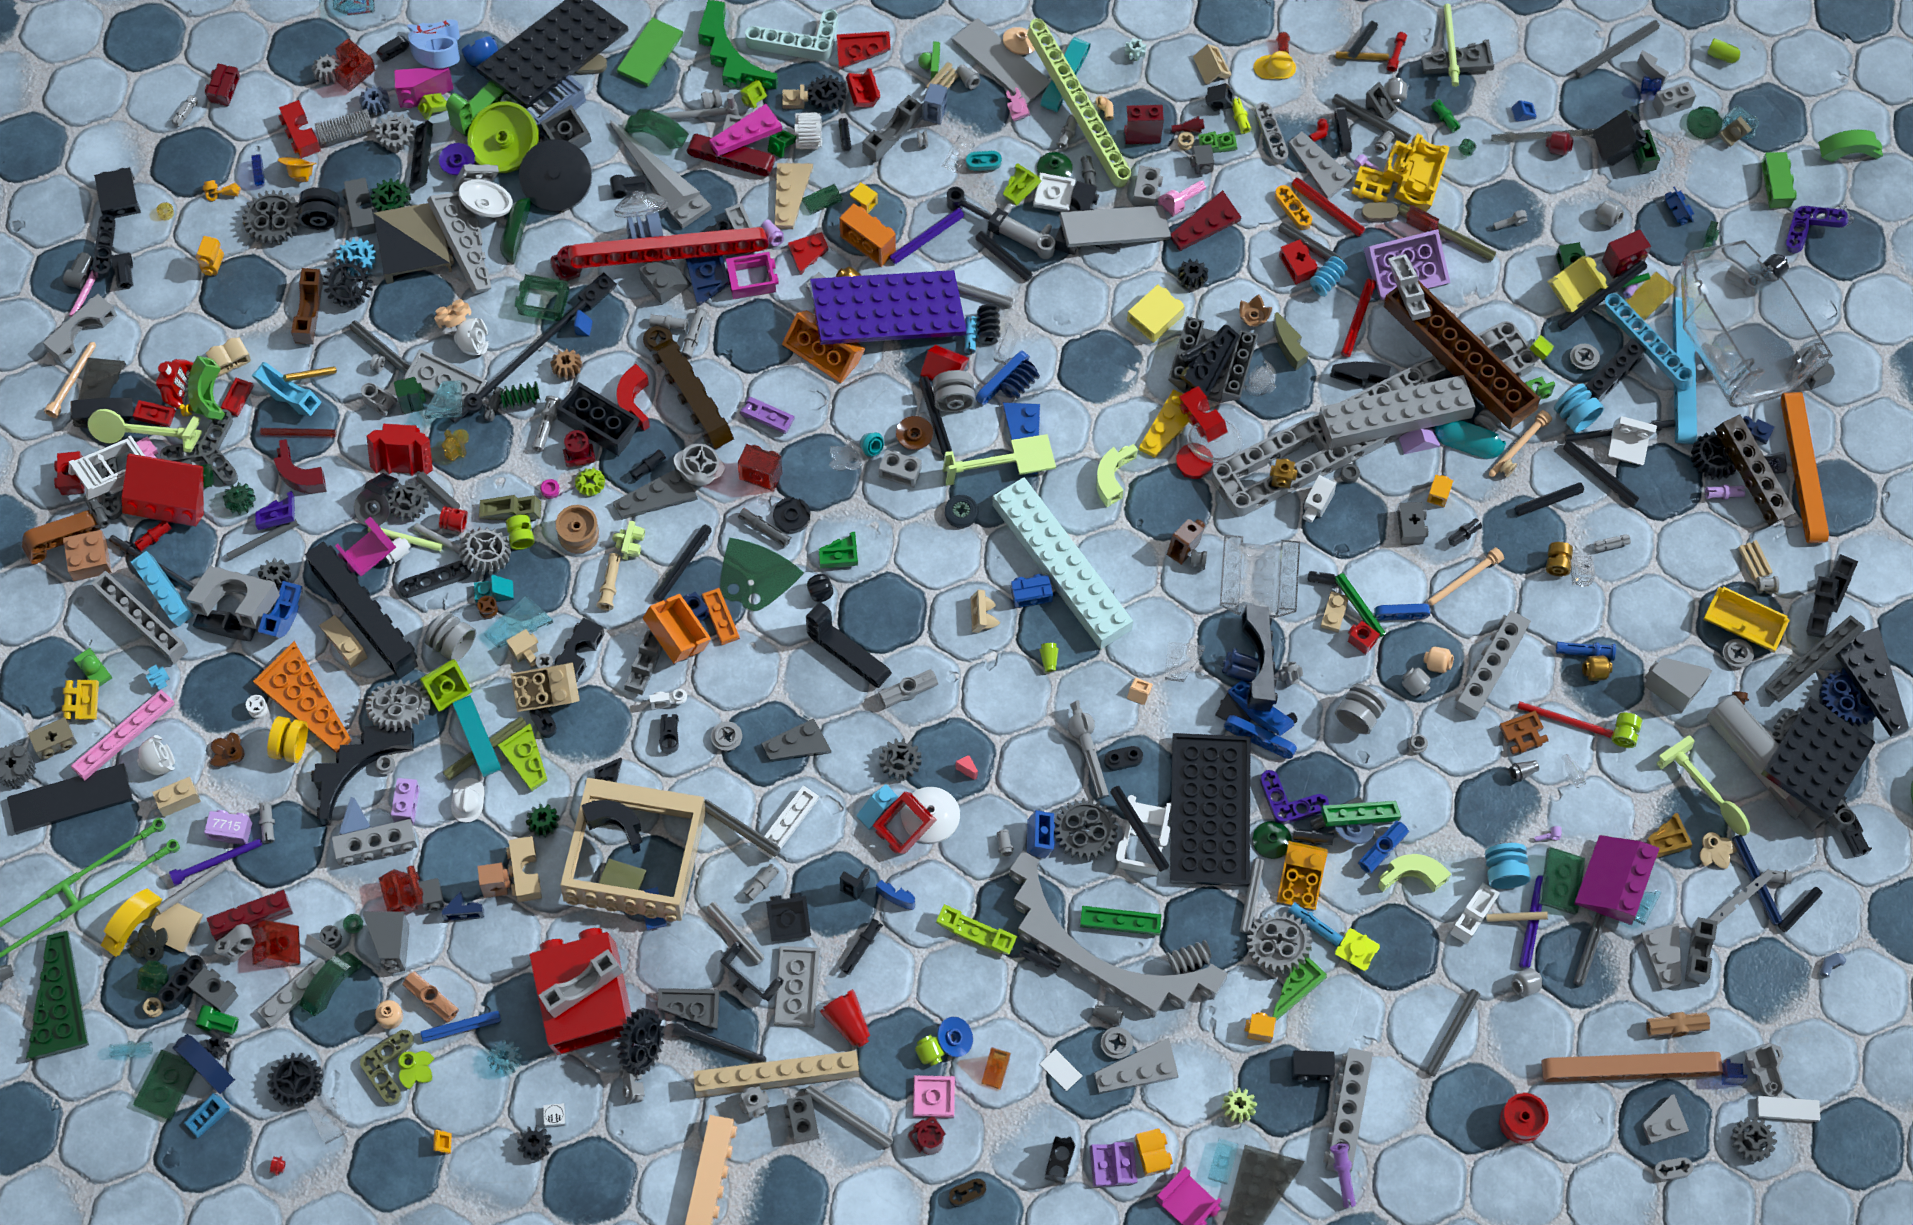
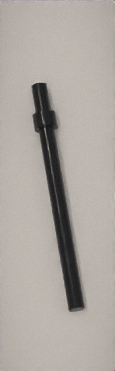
M1675 419L1665 421L1652 420L1649 423L1657 426L1656 431L1676 426ZM1613 428L1565 435V442L1611 436Z
M111 535L109 538L110 542L120 547V550L126 554H131L136 558L142 554L141 551L134 548L133 544L128 541H123L115 535ZM158 563L168 578L189 591L193 590L194 584Z

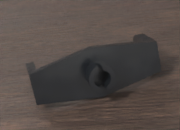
M739 941L735 942L720 960L725 967L739 978L733 984V987L741 993H744V990L749 987L761 998L769 1002L782 986L784 980L781 977L775 978L765 992H763L731 964L743 947V944Z

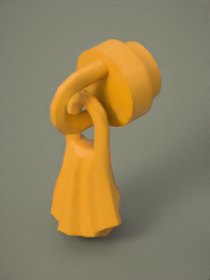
M215 180L205 181L203 185V191H205L206 198L209 201H215L220 193L238 196L241 190L238 184L232 183L217 191L218 185L215 184ZM209 190H213V192L210 193L212 195L214 194L213 198L210 197Z

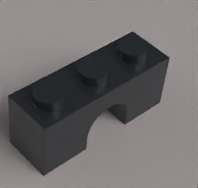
M1818 576L1812 613H1810L1806 630L1807 635L1824 638L1828 635L1839 587L1838 579Z
M582 618L581 622L575 625L573 629L574 634L571 639L568 638L566 640L564 651L556 657L554 665L573 663L576 682H578L586 668L585 659L578 656L577 652L584 647L596 650L605 635L602 626L585 618Z

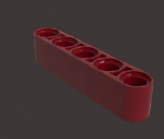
M701 134L692 135L687 153L694 158L768 177L771 173L776 159L769 153L743 146L718 156L710 146L711 137Z

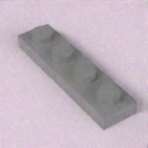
M319 957L257 1012L271 1027L274 1026L330 978L334 972Z

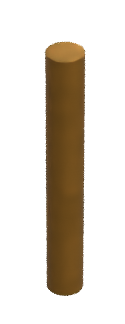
M1336 51L1335 58L1352 59L1348 57V52ZM1360 52L1355 59L1388 61L1389 54Z
M335 366L284 374L283 379L285 382L336 374L337 370Z

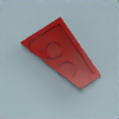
M889 31L836 34L839 70L891 50Z

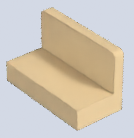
M1207 44L1193 56L1205 84H1210L1217 77L1228 79L1231 76L1218 47Z

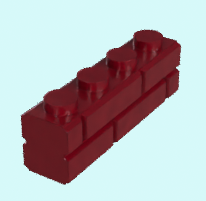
M283 889L275 894H269L237 906V908H231L207 917V922L213 938L218 942L237 925L246 924L251 930L293 914V910L288 896Z

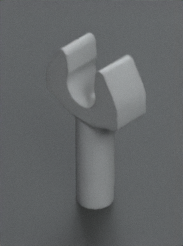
M1525 210L1516 211L1513 217L1493 223L1494 228L1497 230L1512 224L1517 226L1523 225L1528 221L1526 218L1527 214Z

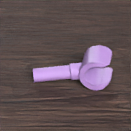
M1363 154L1359 155L1354 161V165L1358 168L1365 165L1371 169L1379 170V167L1367 161V157Z
M1551 827V833L1534 837L1535 842L1545 839L1559 840L1562 834L1561 827Z

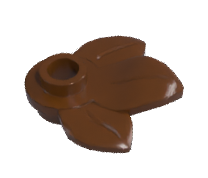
M231 732L226 739L217 738L211 742V749L215 753L214 757L210 760L212 766L224 767L229 762L238 763L244 758V749L240 745L241 738L238 734Z

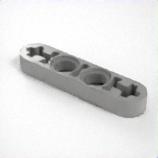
M1266 102L1258 103L1255 109V116L1271 159L1276 164H1284L1288 159V149L1270 104ZM1271 123L1274 127L1267 129L1264 124ZM1275 137L1279 142L1276 144L1271 143L1270 138ZM1277 149H1279V153H1280V155H1283V157H1280L1279 155H1277V152H1278Z

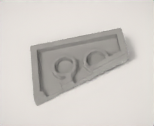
M1679 923L1641 933L1640 937L1661 991L1680 986L1682 982Z

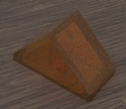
M991 1047L981 1084L1001 1090L1010 1063L1011 1053Z

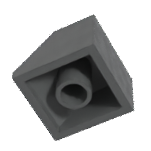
M672 260L648 262L639 268L641 281L661 305L692 286Z

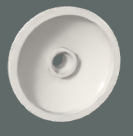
M468 180L460 186L458 192L459 199L463 205L471 212L483 217L495 218L506 215L513 204L510 194L504 188L487 180Z
M924 787L914 791L912 794L926 809H934L931 814L937 819L918 841L933 844L948 839L956 831L960 821V810L954 797L947 791L937 787ZM907 805L902 808V825L905 831L912 836L924 822Z

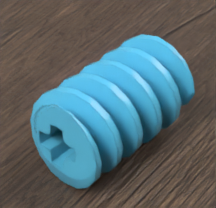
M1331 256L1319 271L1311 277L1310 285L1318 295L1325 297L1327 292H1330L1332 287L1336 285V282L1340 281V277L1345 276L1344 271L1348 270L1347 265L1340 258Z

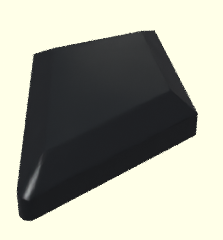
M622 758L595 768V779L617 782Z

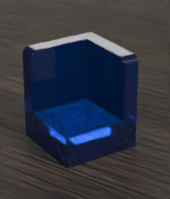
M1730 1059L1724 1060L1722 1063L1723 1074L1721 1075L1722 1085H1743L1748 1079V1075H1744L1743 1063H1731Z

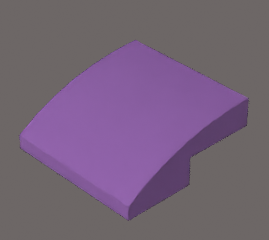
M1114 1142L1112 1144H1092L1089 1146L1093 1187L1138 1183L1133 1142Z

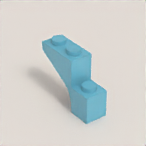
M262 362L252 374V377L275 401L287 402L299 415L311 416L322 403L311 390L301 388L292 381L285 382L283 375L266 362Z

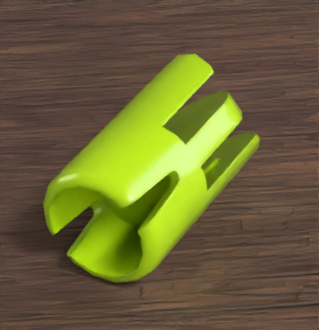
M1716 38L1712 40L1707 51L1708 55L1727 63L1738 62L1741 55L1740 50L1736 46Z

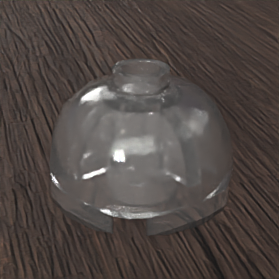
M1265 359L1261 361L1263 365L1261 367L1257 365L1245 380L1247 384L1246 386L1244 385L1243 390L1252 396L1258 397L1263 396L1265 393L1270 394L1277 386L1274 384L1277 379V373L1274 367Z

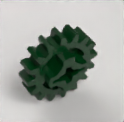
M392 178L389 179V182L382 180V185L377 183V189H372L371 200L377 212L410 206L409 200H411L409 187H406L404 182L400 184L399 179L393 182Z

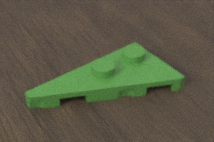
M1305 958V964L1299 962V969H1296L1294 966L1291 967L1292 972L1289 973L1279 1001L1274 1008L1272 1017L1276 1018V1021L1327 978V974L1310 958Z

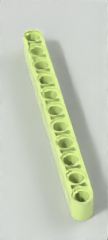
M1038 18L1033 19L1027 31L1031 44L1113 185L1119 188L1126 186L1131 176L1130 168L1045 22Z

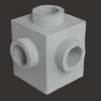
M760 1087L747 1088L740 1095V1108L743 1114L747 1113L749 1119L759 1118L768 1112L767 1103L770 1100L766 1091L762 1092Z

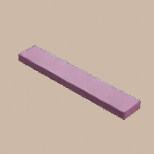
M162 690L158 691L70 767L85 781L175 705L174 701Z

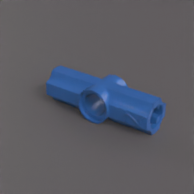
M1396 820L1359 860L1358 864L1361 869L1366 873L1372 874L1409 833L1406 825ZM1379 845H1386L1388 850L1381 849Z

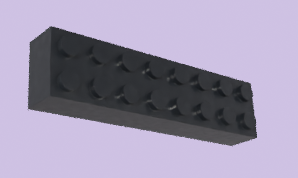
M324 541L305 553L311 571L400 680L418 667L416 661L418 657L414 652L415 648L409 641L406 642L403 639L404 635L398 627L394 628L388 614L383 615L379 603L376 600L372 601L369 597V591L365 586H360L359 580L353 572L350 573L347 570L348 566L342 558L338 559L335 549L331 545L327 546Z

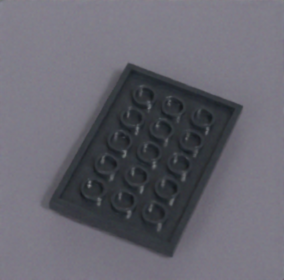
M1809 697L1761 775L1825 820H1828L1874 746L1875 741L1838 717V715L1815 699Z

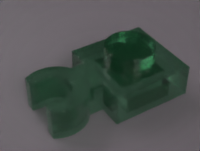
M1711 220L1706 232L1702 254L1709 255L1713 240L1717 241L1720 231L1717 230L1718 222Z

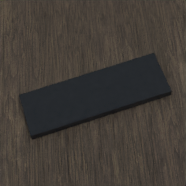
M122 763L97 770L85 781L80 776L7 796L14 832L20 834L133 801L126 767Z

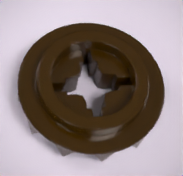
M663 326L649 328L643 336L645 347L651 352L652 348L657 346L655 340L658 334L661 339L659 344L669 339L673 340L669 329Z

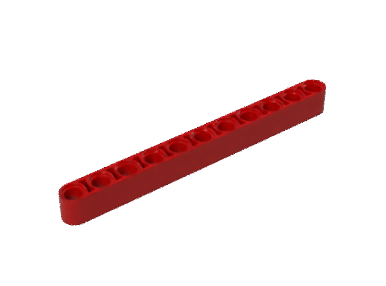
M761 227L574 244L569 247L568 255L571 266L580 269L758 252L767 249L769 243L765 230Z

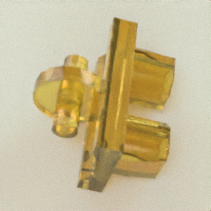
M447 429L444 433L446 440L441 445L445 450L444 456L454 462L459 455L464 458L467 454L464 444L468 442L469 435L463 429L456 430L452 435L450 430Z

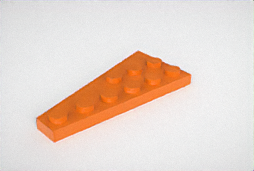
M293 641L253 683L296 720L306 721L310 732L335 753L339 752L340 745H348L352 740L297 644Z

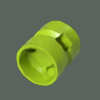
M515 515L506 520L509 543L512 549L522 550L533 546L535 541L531 531L530 517L527 515Z
M1619 713L1615 724L1616 728L1611 739L1612 742L1623 748L1636 747L1639 737L1636 733H1639L1641 730L1642 719L1632 713Z

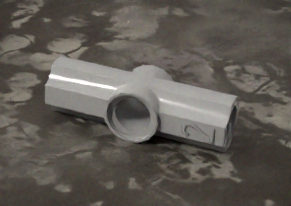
M929 669L914 677H905L900 683L878 692L883 706L887 708L903 700L914 699L917 694L937 686L938 681L935 673ZM907 686H910V687L913 688V689L910 690V691L904 690V688L907 687Z

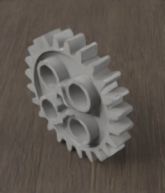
M400 680L398 684H395L394 681L391 682V685L384 683V688L378 686V692L372 691V696H368V702H366L367 716H369V721H373L374 726L379 724V729L386 726V731L394 728L395 732L400 727L403 731H405V726L412 728L413 723L419 725V720H425L424 715H428V709H430V699L426 690L423 691V686L417 687L416 682L410 685L409 680L405 684Z
M1276 912L1273 918L1268 914L1267 920L1260 917L1261 924L1254 922L1255 929L1250 928L1251 935H1247V949H1250L1248 950L1249 956H1253V963L1258 962V968L1265 965V972L1271 968L1273 969V974L1277 970L1284 974V969L1291 973V967L1294 966L1296 969H1299V962L1305 964V958L1310 957L1308 951H1312V937H1310V930H1306L1307 924L1301 925L1300 918L1294 921L1293 914L1287 918L1286 912L1283 913L1282 917H1279L1278 912ZM1269 931L1276 932L1275 934H1268ZM1289 934H1295L1294 937H1287ZM1265 949H1272L1271 952H1264ZM1285 952H1292L1290 955H1284Z

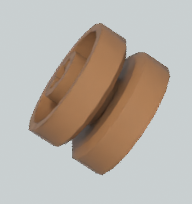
M571 505L564 508L558 514L555 521L558 540L565 550L575 554L585 553L597 544L599 527L597 518L591 509L583 505Z

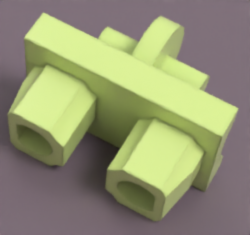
M629 521L626 535L624 529H620L619 533L613 534L612 540L616 542L615 547L621 548L622 546L623 559L628 560L629 556L639 557L641 545L634 544L633 541L634 539L643 541L645 529L636 526L634 521Z

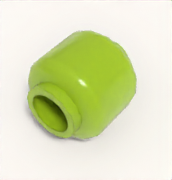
M928 1035L917 1041L918 1045L915 1047V1051L922 1064L930 1063L931 1066H934L942 1061L941 1057L945 1052L941 1049L936 1036Z

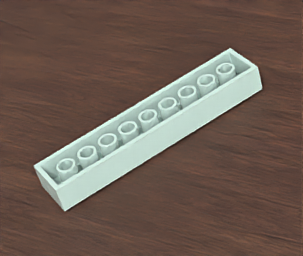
M1025 477L993 495L992 506L1043 574L1049 575L1052 586L1100 650L1132 630V618Z

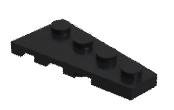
M1223 325L1179 377L1192 388L1199 386L1206 397H1208L1240 335L1229 325Z

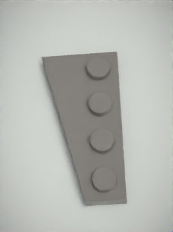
M1167 1038L1095 1072L1094 1076L1098 1093L1103 1094L1177 1079L1178 1072L1170 1039Z

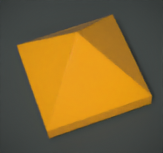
M434 1130L433 1150L451 1154L452 1133Z

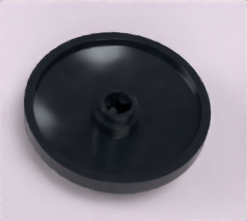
M551 139L538 143L526 153L520 165L519 181L525 196L530 198L531 203L536 207L549 212H563L574 208L587 196L592 183V169L584 152L575 144L565 140Z

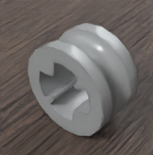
M923 131V133L917 132L919 148H922L923 145L928 147L926 131Z
M374 354L370 362V370L374 371L376 369L377 372H381L385 365V357H379L377 354Z

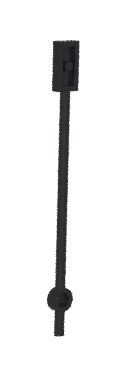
M603 272L578 295L580 302L484 389L478 394L470 393L466 395L464 407L451 417L450 420L456 424L468 412H479L482 408V400L575 317L578 310H582L586 306L592 310L617 287V284ZM470 400H475L476 403L472 404Z

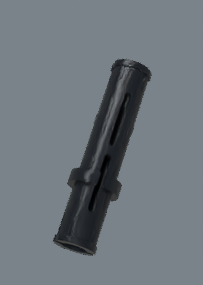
M876 919L871 920L864 933H860V939L839 967L840 970L851 975V972L869 945L874 943L875 936L883 927L882 923L879 924V921Z

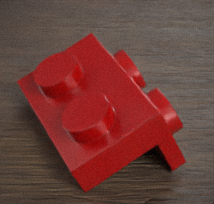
M867 68L864 74L848 73L845 78L854 106L874 107L880 99V91L878 90L872 69Z

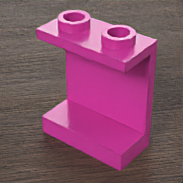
M371 517L365 521L371 531L346 552L339 544L335 545L339 550L337 554L339 558H342L344 562L347 561L348 569L353 573L356 571L360 576H363L396 548Z
M1184 1167L1157 1195L1156 1201L1181 1225H1207L1206 1220L1210 1215L1215 1217L1221 1210L1219 1206L1222 1200L1220 1198L1215 1200L1190 1177L1191 1171Z

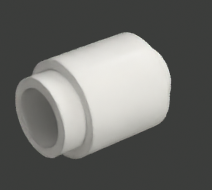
M398 537L392 541L396 548L384 557L389 564L392 562L396 563L410 553L409 548L411 546L405 538L401 539Z

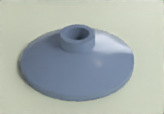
M1371 823L1335 826V831L1339 837L1353 844L1367 843L1374 835V828Z

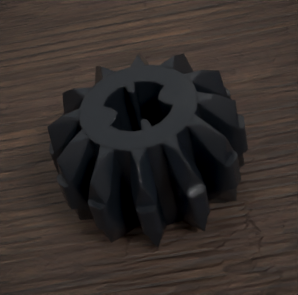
M1189 259L1188 263L1183 261L1181 267L1178 268V281H1181L1182 286L1187 285L1188 290L1191 287L1197 290L1198 286L1203 287L1208 280V268H1205L1204 262L1199 264L1198 259L1195 262Z
M536 1125L534 1131H532L531 1127H527L528 1133L521 1132L522 1138L517 1140V1143L521 1145L518 1151L524 1152L523 1158L525 1159L530 1156V1160L534 1161L535 1157L538 1156L539 1160H542V1153L549 1155V1151L546 1148H552L553 1146L549 1142L552 1137L550 1134H547L545 1128L540 1131L539 1126ZM534 1140H538L539 1144L536 1143V1146L532 1147L531 1142L534 1143Z

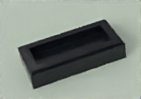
M382 473L367 481L364 488L383 495L390 491L392 487H397L399 480Z

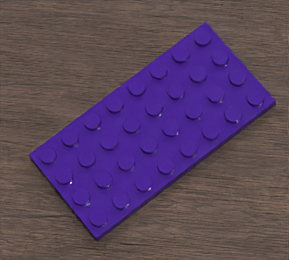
M954 270L812 278L809 282L820 345L964 336L967 332Z

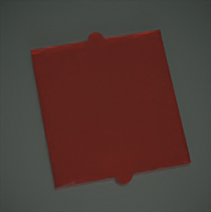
M1411 205L1406 214L1407 224L1423 232L1439 229V218Z

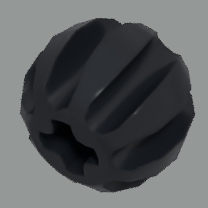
M817 574L807 581L809 594L815 602H824L833 596V586L827 575Z

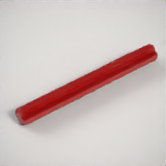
M1299 177L1292 181V187L1354 234L1361 236L1364 233L1365 227Z
M1366 279L1342 348L1341 355L1347 358L1351 356L1376 281L1373 279Z

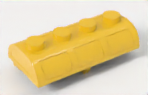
M1718 587L1703 618L1707 622L1774 653L1790 621L1787 618L1788 616L1726 587Z

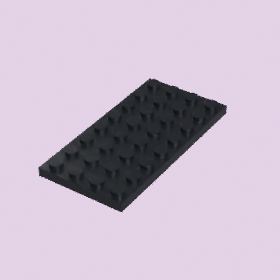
M564 0L479 64L476 69L479 74L528 109L557 87L558 84L566 80L568 75L571 76L629 31L628 26L593 0Z
M1172 734L1170 883L1244 887L1250 885L1251 736Z

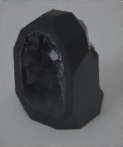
M1785 452L1764 455L1774 474L1787 472Z

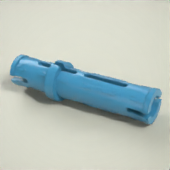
M1296 902L1293 903L1287 912L1291 915L1293 914L1297 919L1300 918L1301 924L1306 923L1309 928L1332 943L1336 948L1344 938L1313 916L1314 913L1306 911Z

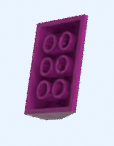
M1599 835L1574 904L1632 925L1660 848L1642 841Z

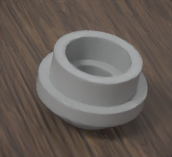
M1415 734L1410 737L1408 747L1412 752L1422 753L1427 749L1428 741L1423 735ZM1419 742L1421 746L1417 747L1414 743Z
M381 756L376 761V770L382 775L392 773L395 769L394 759L390 756ZM384 764H389L387 768H382Z

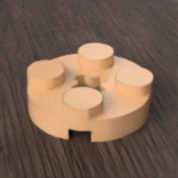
M458 299L452 305L438 308L435 311L437 314L435 322L439 328H442L441 325L451 328L466 320L465 316L467 314L470 316L472 311L468 303Z

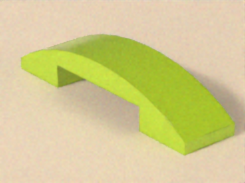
M946 904L943 905L936 920L937 924L963 939L1007 955L1010 954L1017 938L1016 935L1000 928L996 930L964 916L961 911Z

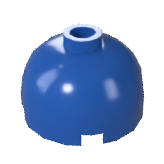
M488 36L476 40L472 46L470 44L466 45L461 51L466 61L471 66L477 67L497 52L498 46L494 37Z

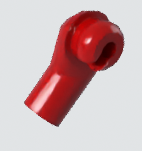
M1324 118L1317 121L1316 132L1309 135V138L1314 142L1326 137L1329 125Z

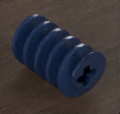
M1024 360V363H1021L1019 368H1016L1014 373H1011L1009 378H1006L1004 383L1000 384V389L1007 397L1019 399V393L1024 394L1025 389L1030 388L1029 383L1034 384V378L1038 380L1040 375L1030 361Z

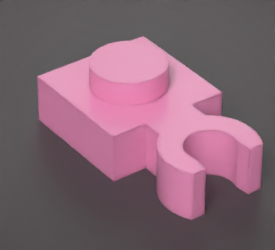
M1017 87L1015 88L1016 94L1014 96H1011L1010 92L1006 91L1008 99L1012 101L1007 103L1013 121L1030 116L1025 98H1020L1021 92Z

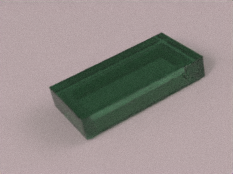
M835 184L802 198V202L810 215L843 201V197Z

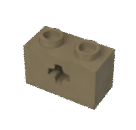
M65 717L28 733L40 760L51 758L56 753L62 750H69L78 744L71 726Z

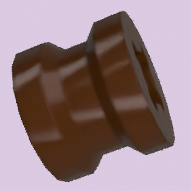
M483 596L478 600L477 607L482 618L492 619L497 615L498 607L493 597Z

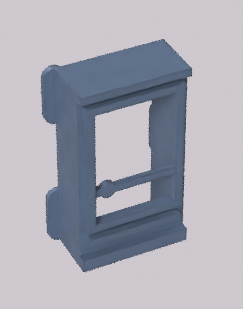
M570 75L566 77V80L557 85L567 96L560 100L559 97L549 92L548 94L558 103L540 118L526 109L536 121L539 137L546 135L542 129L541 121L570 105L576 110L586 102L584 87Z

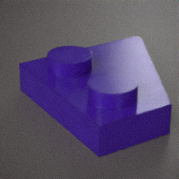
M292 491L286 493L288 497L278 502L275 500L268 506L256 511L255 525L258 530L295 521V496Z

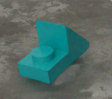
M491 575L492 581L474 582L476 603L483 596H491L495 601L514 600L512 580Z

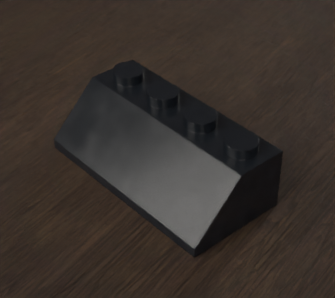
M580 382L574 386L556 408L557 420L574 430L584 432L590 440L617 456L630 443L640 421V418Z

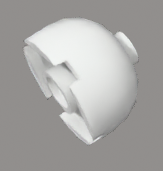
M472 318L464 320L459 324L454 340L462 352L468 355H480L487 351L488 341L485 342V335H488V331L482 319Z
M158 735L145 740L138 750L139 759L137 763L139 767L152 775H162L175 769V767H172L175 764L174 756L167 744L163 746L160 742L163 739Z

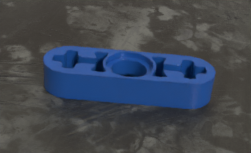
M1423 603L1380 605L1374 608L1375 618L1379 621L1425 619L1430 616V608L1428 604Z

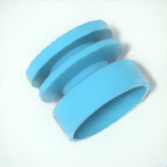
M1583 383L1567 391L1553 408L1557 414L1560 413L1562 419L1568 418L1566 424L1574 433H1579L1589 427L1600 417L1605 409L1597 398H1591V391L1587 390Z
M1503 843L1485 850L1486 866L1490 868L1487 871L1488 882L1492 888L1512 889L1530 882L1529 866L1525 864L1528 861L1525 845L1520 843Z

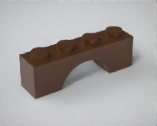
M301 268L299 309L297 316L293 317L291 330L296 344L314 343L324 281L320 269Z

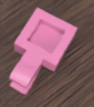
M148 436L136 442L145 456L156 458L154 455L158 451Z

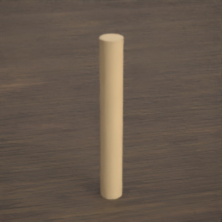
M1548 912L1487 914V922L1548 920Z

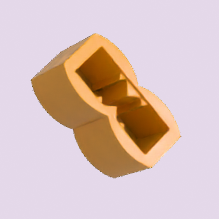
M203 236L196 253V260L200 264L199 268L202 273L212 276L217 275L224 252L220 248V242L216 238Z
M1160 1128L1135 1134V1143L1145 1177L1169 1171L1173 1160L1171 1153H1167L1165 1145H1167L1165 1133H1161Z

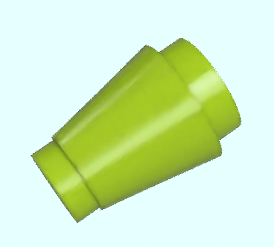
M1056 643L1041 644V649L1039 650L1045 672L1056 671L1059 648H1057Z

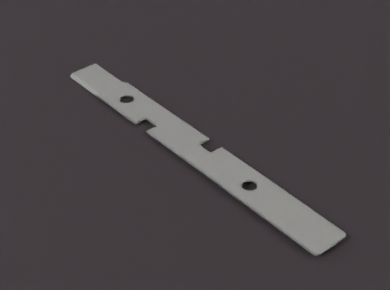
M1767 869L1746 887L1748 891L1744 892L1742 890L1710 917L1709 920L1718 921L1719 924L1736 909L1734 907L1736 904L1739 906L1743 904L1775 875Z

